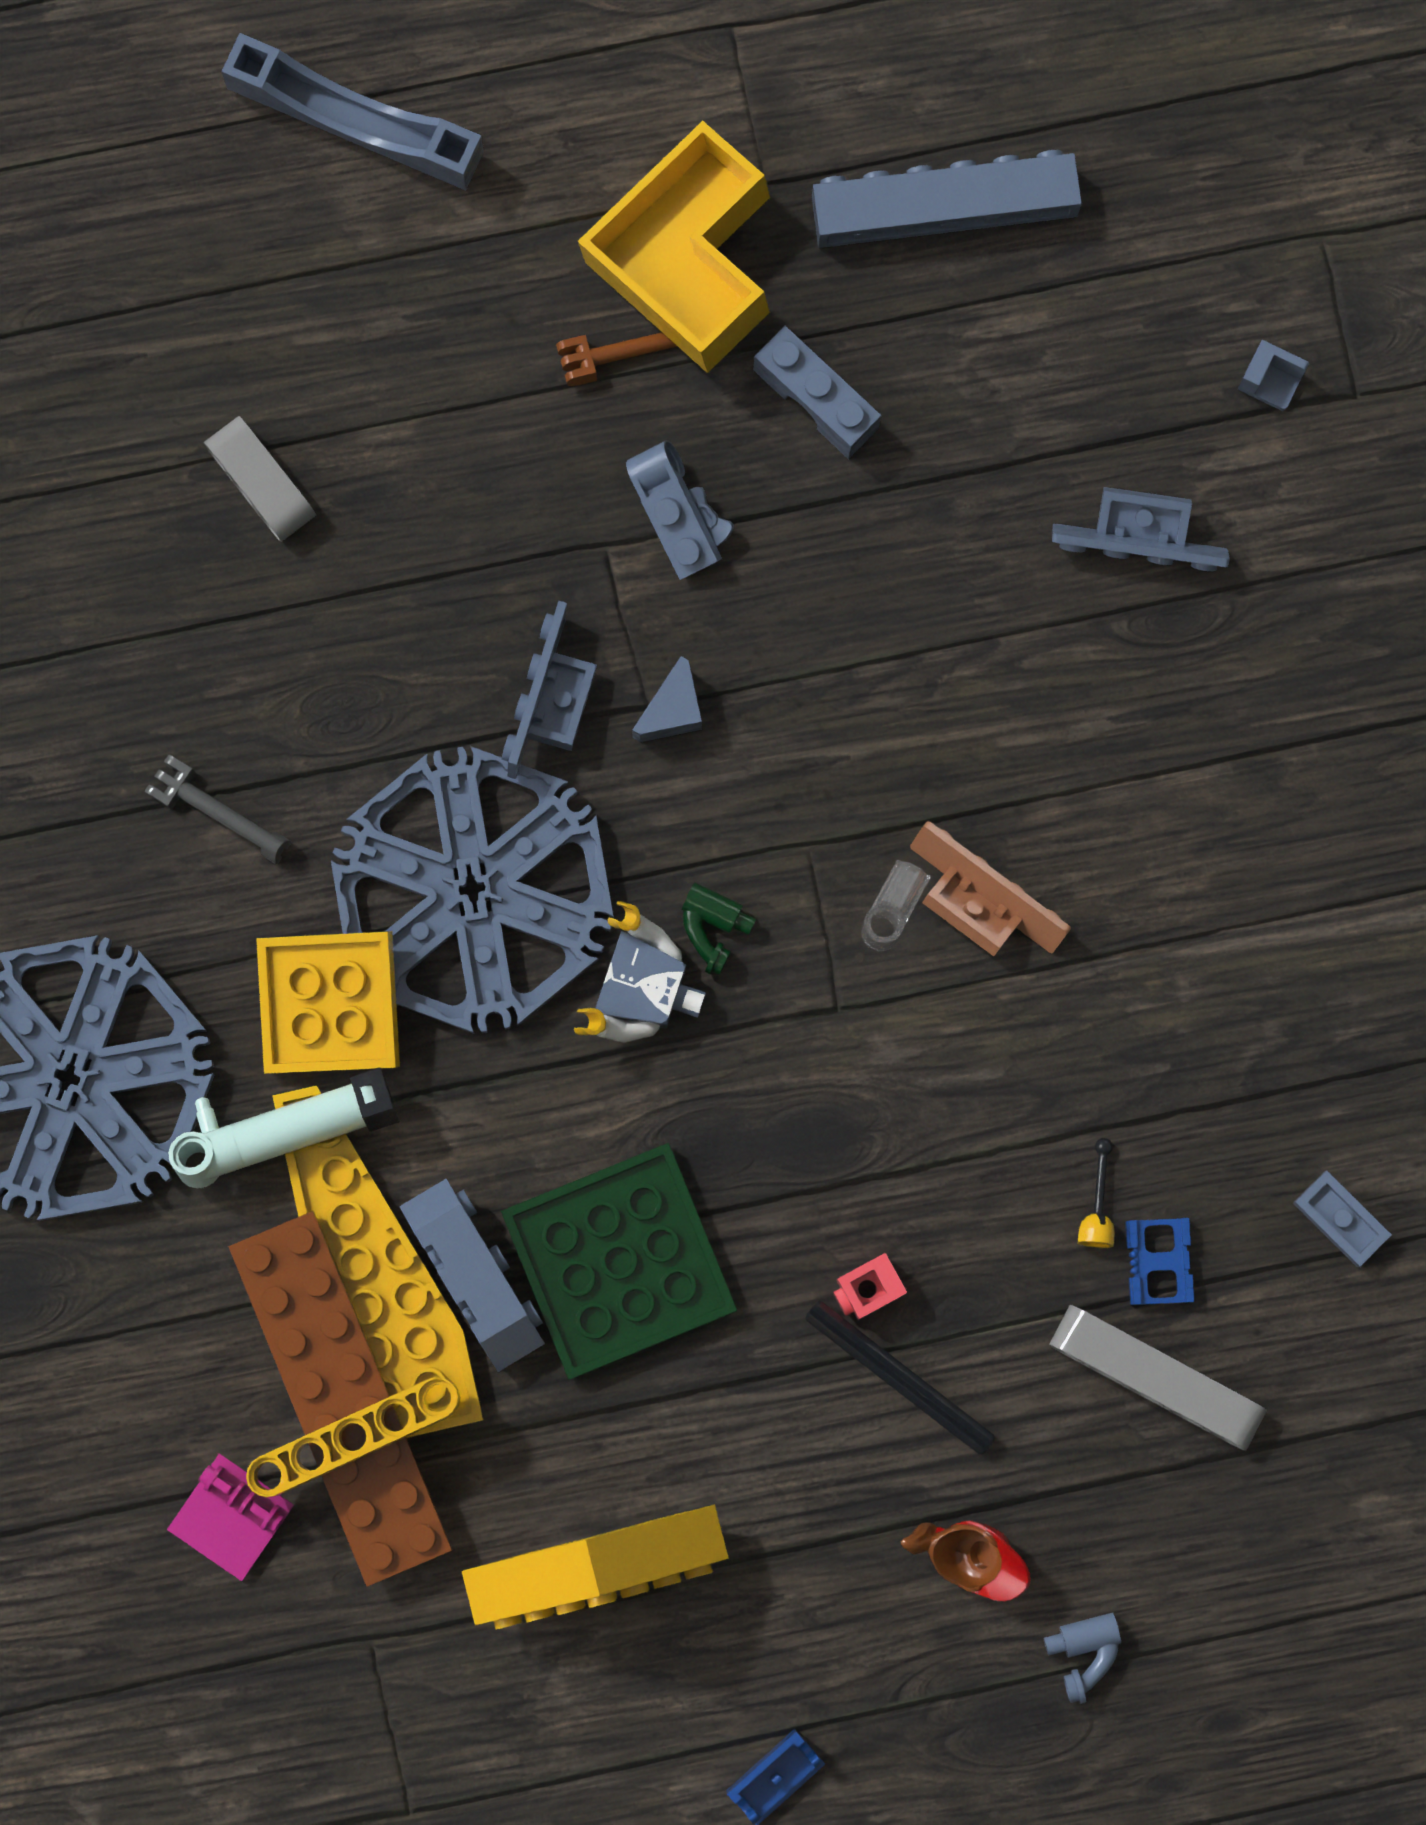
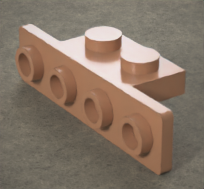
M927 821L910 845L914 852L944 873L922 903L992 956L996 955L1015 928L1049 953H1053L1071 930V927L1061 920L1054 911L1046 909L1026 894L1019 885L1010 882L990 867L983 858L974 855L955 841L947 831L938 828L933 823Z

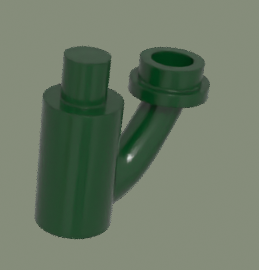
M694 882L681 909L683 911L684 928L691 943L701 958L708 964L705 973L711 974L713 972L720 975L731 951L723 948L724 944L721 942L714 948L704 931L703 921L729 934L734 928L749 935L756 919L741 912L743 905Z

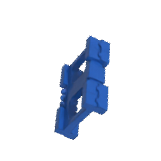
M1189 1218L1126 1221L1127 1249H1132L1129 1257L1133 1258L1129 1263L1133 1267L1130 1269V1273L1134 1275V1277L1129 1278L1130 1305L1193 1303V1274L1189 1275L1188 1272L1190 1269L1189 1251H1187V1246H1191ZM1171 1226L1174 1234V1249L1171 1252H1148L1145 1248L1144 1231L1146 1227ZM1151 1271H1173L1176 1274V1295L1166 1298H1152L1149 1296L1148 1273Z

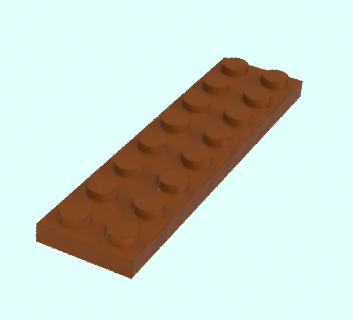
M314 1211L228 1246L305 1435L390 1397ZM394 1405L390 1406L384 1414L385 1424L392 1431H400L403 1429ZM355 1423L347 1426L342 1433L343 1444L352 1451L363 1447L366 1442V1432L363 1427ZM407 1437L322 1475L367 1587L453 1550ZM309 1443L317 1466L320 1467L324 1459L323 1450L317 1444Z

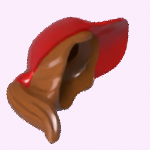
M963 1521L946 1529L937 1527L933 1523L925 1522L919 1524L912 1534L900 1542L901 1546L913 1555L927 1551L935 1569L945 1580L958 1585L966 1591L992 1600H1013L1023 1594L1030 1585L1029 1569L1021 1556L1011 1547L1008 1537L994 1527L980 1522Z

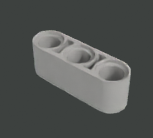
M240 416L203 442L216 462L280 542L316 516V513Z

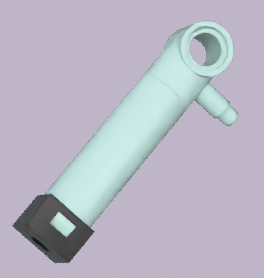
M381 1068L350 1077L352 1084L221 1128L218 1126L215 1112L211 1108L209 1099L202 1097L195 1102L196 1116L201 1133L194 1131L186 1132L176 1137L171 1143L168 1152L169 1161L182 1182L189 1187L204 1188L214 1183L219 1176L364 1127H367L369 1132L400 1121L387 1080ZM194 1153H205L204 1160L200 1165L192 1168L185 1166L187 1159Z

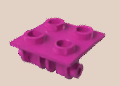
M219 1453L211 1466L208 1465L199 1478L200 1482L167 1530L237 1579L243 1581L294 1504L281 1495L263 1497L252 1492L247 1484V1472ZM259 1481L262 1487L266 1489H271L265 1484H263L261 1481Z

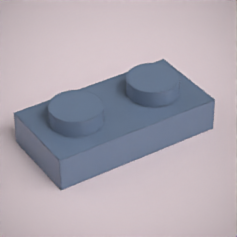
M1324 1171L1293 1202L1356 1267H1360L1392 1235L1328 1171Z

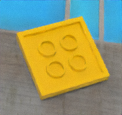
M392 931L256 938L264 1074L400 1067Z

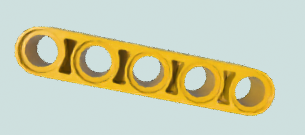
M439 1377L427 1379L259 1456L251 1462L247 1469V1484L252 1492L259 1496L273 1497L281 1495L450 1417L459 1407L461 1398L459 1390L448 1379ZM436 1385L445 1386L451 1394L449 1406L440 1412L431 1410L426 1402L427 1392ZM395 1404L405 1407L409 1416L407 1425L400 1431L390 1430L384 1421L386 1410ZM355 1423L362 1426L365 1430L366 1442L359 1450L352 1451L343 1444L342 1433L347 1426ZM309 1443H315L320 1446L324 1454L322 1464L315 1470H308L300 1461V1452ZM268 1462L277 1465L281 1471V1481L274 1489L262 1487L257 1477L261 1466Z

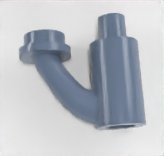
M1113 1612L1059 1626L1060 1634L1044 1638L1048 1656L1066 1652L1069 1658L1097 1650L1096 1658L1081 1676L1077 1669L1071 1670V1674L1063 1676L1070 1703L1077 1701L1080 1704L1086 1703L1085 1693L1098 1683L1112 1667L1116 1659L1118 1646L1121 1644V1637Z

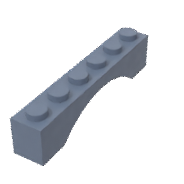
M239 33L221 71L228 90L465 191L484 153L482 137L477 133L441 118L407 112L365 97L314 72L281 50L242 33Z

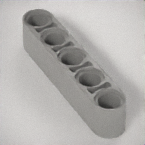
M1069 1305L1049 1346L1069 1358L1244 1451H1247L1267 1412L1265 1408L1073 1305Z

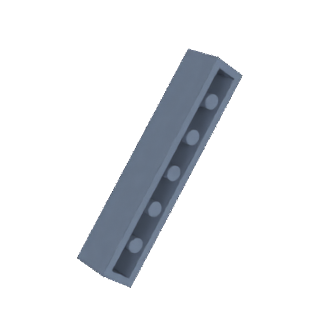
M1048 150L1037 154V158L1021 160L1017 155H1005L994 159L993 163L976 165V162L973 160H963L951 164L950 168L933 170L931 166L922 165L912 167L904 174L889 175L888 171H873L865 174L862 179L846 180L844 176L826 177L820 180V184H813L812 205L818 248L1078 217L1082 203L1075 154H1063L1061 150Z

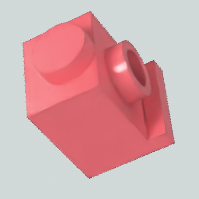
M886 1253L838 1278L836 1281L840 1289L833 1292L844 1314L847 1316L854 1312L858 1320L907 1294ZM870 1281L874 1284L875 1294L873 1297L864 1298L859 1294L858 1287L861 1282Z

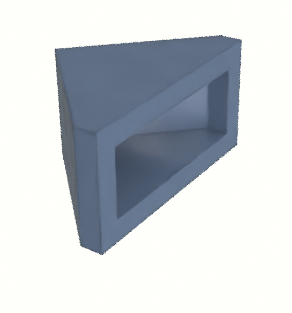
M681 656L632 729L633 738L637 741L644 742L702 729V720L689 661Z

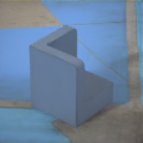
M1262 340L1237 390L1284 411L1288 407L1309 362Z

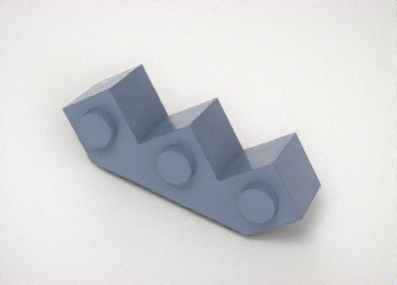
M444 1179L399 1206L497 1372L545 1344L536 1327L543 1324L541 1318L530 1300L521 1304L503 1274L510 1266L497 1245L490 1249L486 1246L470 1219L477 1211L464 1190L455 1194L448 1180Z

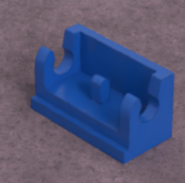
M794 1729L729 1787L726 1792L730 1799L747 1815L748 1819L753 1824L759 1825L820 1770L825 1763Z

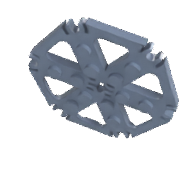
M470 746L473 752L472 765H467V753L463 747H458L459 760L454 766H446L442 762L439 750L434 752L433 759L437 770L432 772L428 766V754H426L347 818V822L356 823L363 827V830L359 832L351 826L342 827V834L352 837L355 840V846L350 851L334 848L333 854L341 861H350V865H339L332 860L331 865L343 934L363 933L355 894V887L363 878L371 877L426 897L386 930L392 931L396 1005L473 1034L472 1016L478 1015V1027L483 1034L488 1033L486 1020L489 1015H501L505 1030L510 1029L512 1020L508 1010L514 1008L517 1014V1025L519 1026L599 960L598 958L590 957L583 953L582 950L586 947L590 952L602 953L604 946L594 943L590 939V933L596 928L610 932L612 926L603 918H595V914L608 915L611 918H614L597 818L595 816L589 823L580 826L579 822L589 818L592 808L587 805L579 812H572L567 806L568 802L577 795V790L574 787L569 788L562 793L559 799L556 797V794L561 788L569 785L568 781L524 765H520L516 779L507 777L508 761L502 760V757ZM494 776L533 790L539 798L538 806L488 846L479 795V785L482 780ZM424 788L431 791L435 800L443 854L384 833L380 825L382 817L414 790ZM575 843L581 846L585 854L591 892L586 901L578 904L519 881L563 845ZM484 864L486 875L481 874L480 865ZM467 867H471L472 876L475 878L477 885L485 884V891L478 893L477 913H474L473 903L470 902L468 895H460V889L467 886L466 879H469ZM454 869L458 870L459 880H455ZM489 899L492 908V911L488 912L486 900ZM459 904L464 905L465 916H461ZM501 925L561 947L566 956L564 964L529 993L517 992L511 985ZM457 933L467 992L464 1001L459 1005L451 1006L411 991L406 983L408 973Z
M98 935L0 953V960L4 966V971H0V1033L24 1060L22 1063L0 1066V1114L31 1109L7 1171L0 1173V1196L5 1189L8 1190L2 1200V1209L7 1211L11 1210L15 1199L24 1197L28 1203L24 1217L30 1219L37 1214L38 1202H42V1210L37 1218L38 1221L142 1203L143 1201L136 1196L133 1190V1185L136 1184L142 1194L152 1197L154 1193L147 1186V1177L152 1173H159L166 1182L172 1180L171 1173L161 1163L163 1160L170 1163L168 1152L171 1143L176 1137L183 1133L194 1131L198 1121L195 1102L199 1098L207 1097L215 1075L212 1073L206 1076H195L196 1070L203 1072L209 1071L214 1067L212 1060L199 1062L194 1057V1052L198 1047L210 1045V1039L204 1036L189 1039L190 1035L197 1032H207V1030L140 951H138L135 963L130 968L128 965L134 957V949L131 946L126 945L124 953L119 959H111L109 957V949L112 940L105 937L99 944L98 954H94L95 945L100 938ZM75 961L82 966L83 973L62 1029L59 1031L23 988L22 977L30 968ZM132 986H145L174 1021V1029L169 1036L106 1047L125 994ZM63 1051H65V1052H64V1055H63V1058H62V1060H61V1063H60V1059H61V1056H62V1054H63ZM76 1055H78L74 1064L76 1067L74 1074L80 1077V1082L78 1085L70 1084L68 1089L64 1090L61 1101H59L63 1090L61 1089L62 1081L57 1079V1074L59 1070L67 1072L70 1065H73ZM90 1059L92 1060L88 1071L85 1072L87 1063ZM177 1083L184 1088L186 1099L171 1138L164 1143L158 1144L152 1142L112 1094ZM52 1084V1087H51V1089H50V1092H49V1094H48V1097H46V1096H47V1093H48V1091H49L50 1085ZM77 1093L79 1094V1096L77 1098L75 1106H72L73 1100ZM77 1124L117 1173V1180L115 1185L108 1190L64 1197L56 1191L55 1180Z

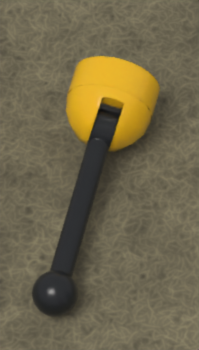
M1101 1138L1095 1144V1150L1099 1157L1094 1213L1088 1215L1081 1222L1078 1231V1244L1088 1247L1110 1248L1114 1247L1115 1231L1111 1220L1103 1214L1107 1158L1113 1150V1144L1109 1139Z

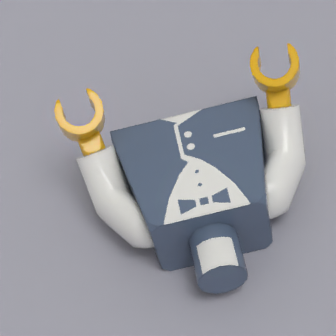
M618 901L616 904L622 906L625 910V918L620 922L608 917V924L612 927L628 931V933L623 931L620 933L596 1008L577 1010V1013H584L588 1017V1027L574 1028V1032L577 1035H597L626 1043L653 1036L659 1028H667L672 1010L698 1018L706 992L681 984L686 971V964L681 962V951L665 931L640 915L635 905Z

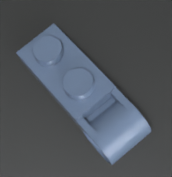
M665 440L628 459L626 467L630 479L679 579L681 580L721 560L722 557L682 478L685 475L684 465L673 444Z

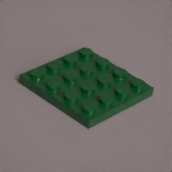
M669 1143L501 1211L568 1380L737 1312Z

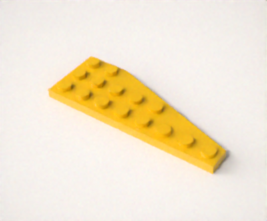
M312 1086L272 1096L275 1109L322 1093L318 1086ZM343 1134L286 1153L285 1156L298 1217L311 1211L315 1212L389 1395L392 1396L434 1377L450 1380L459 1390L460 1404L453 1415L411 1434L407 1438L483 1421L464 1330L348 1136ZM436 1385L430 1388L426 1395L427 1405L435 1412L445 1410L451 1402L449 1390L443 1385ZM395 1404V1410L404 1428L408 1423V1412L402 1405Z

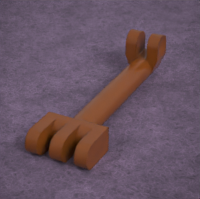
M662 332L592 349L589 348L586 335L565 339L556 344L558 354L564 356L560 360L562 369L569 371L565 374L568 386H577L597 381L595 369L597 365L678 347Z

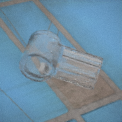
M896 860L873 905L867 912L861 927V937L869 948L876 951H887L893 948L899 941L908 920L931 879L919 867L909 862ZM877 918L887 919L892 923L894 933L889 937L877 936L871 928V922Z

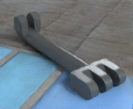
M168 754L164 763L172 770L178 772L173 778L159 769L154 777L168 786L163 793L156 786L149 784L144 792L170 809H173L179 798L260 847L261 855L278 865L282 859L281 853L284 849L287 850L292 842L277 832H268L190 784L196 772L188 765Z

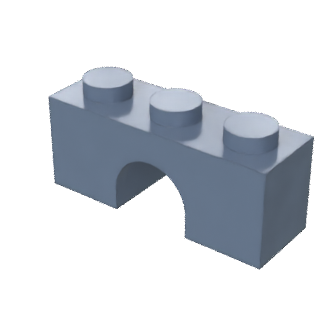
M786 326L754 356L753 370L783 399L790 396L802 405L815 420L817 430L848 459L879 429L881 414Z

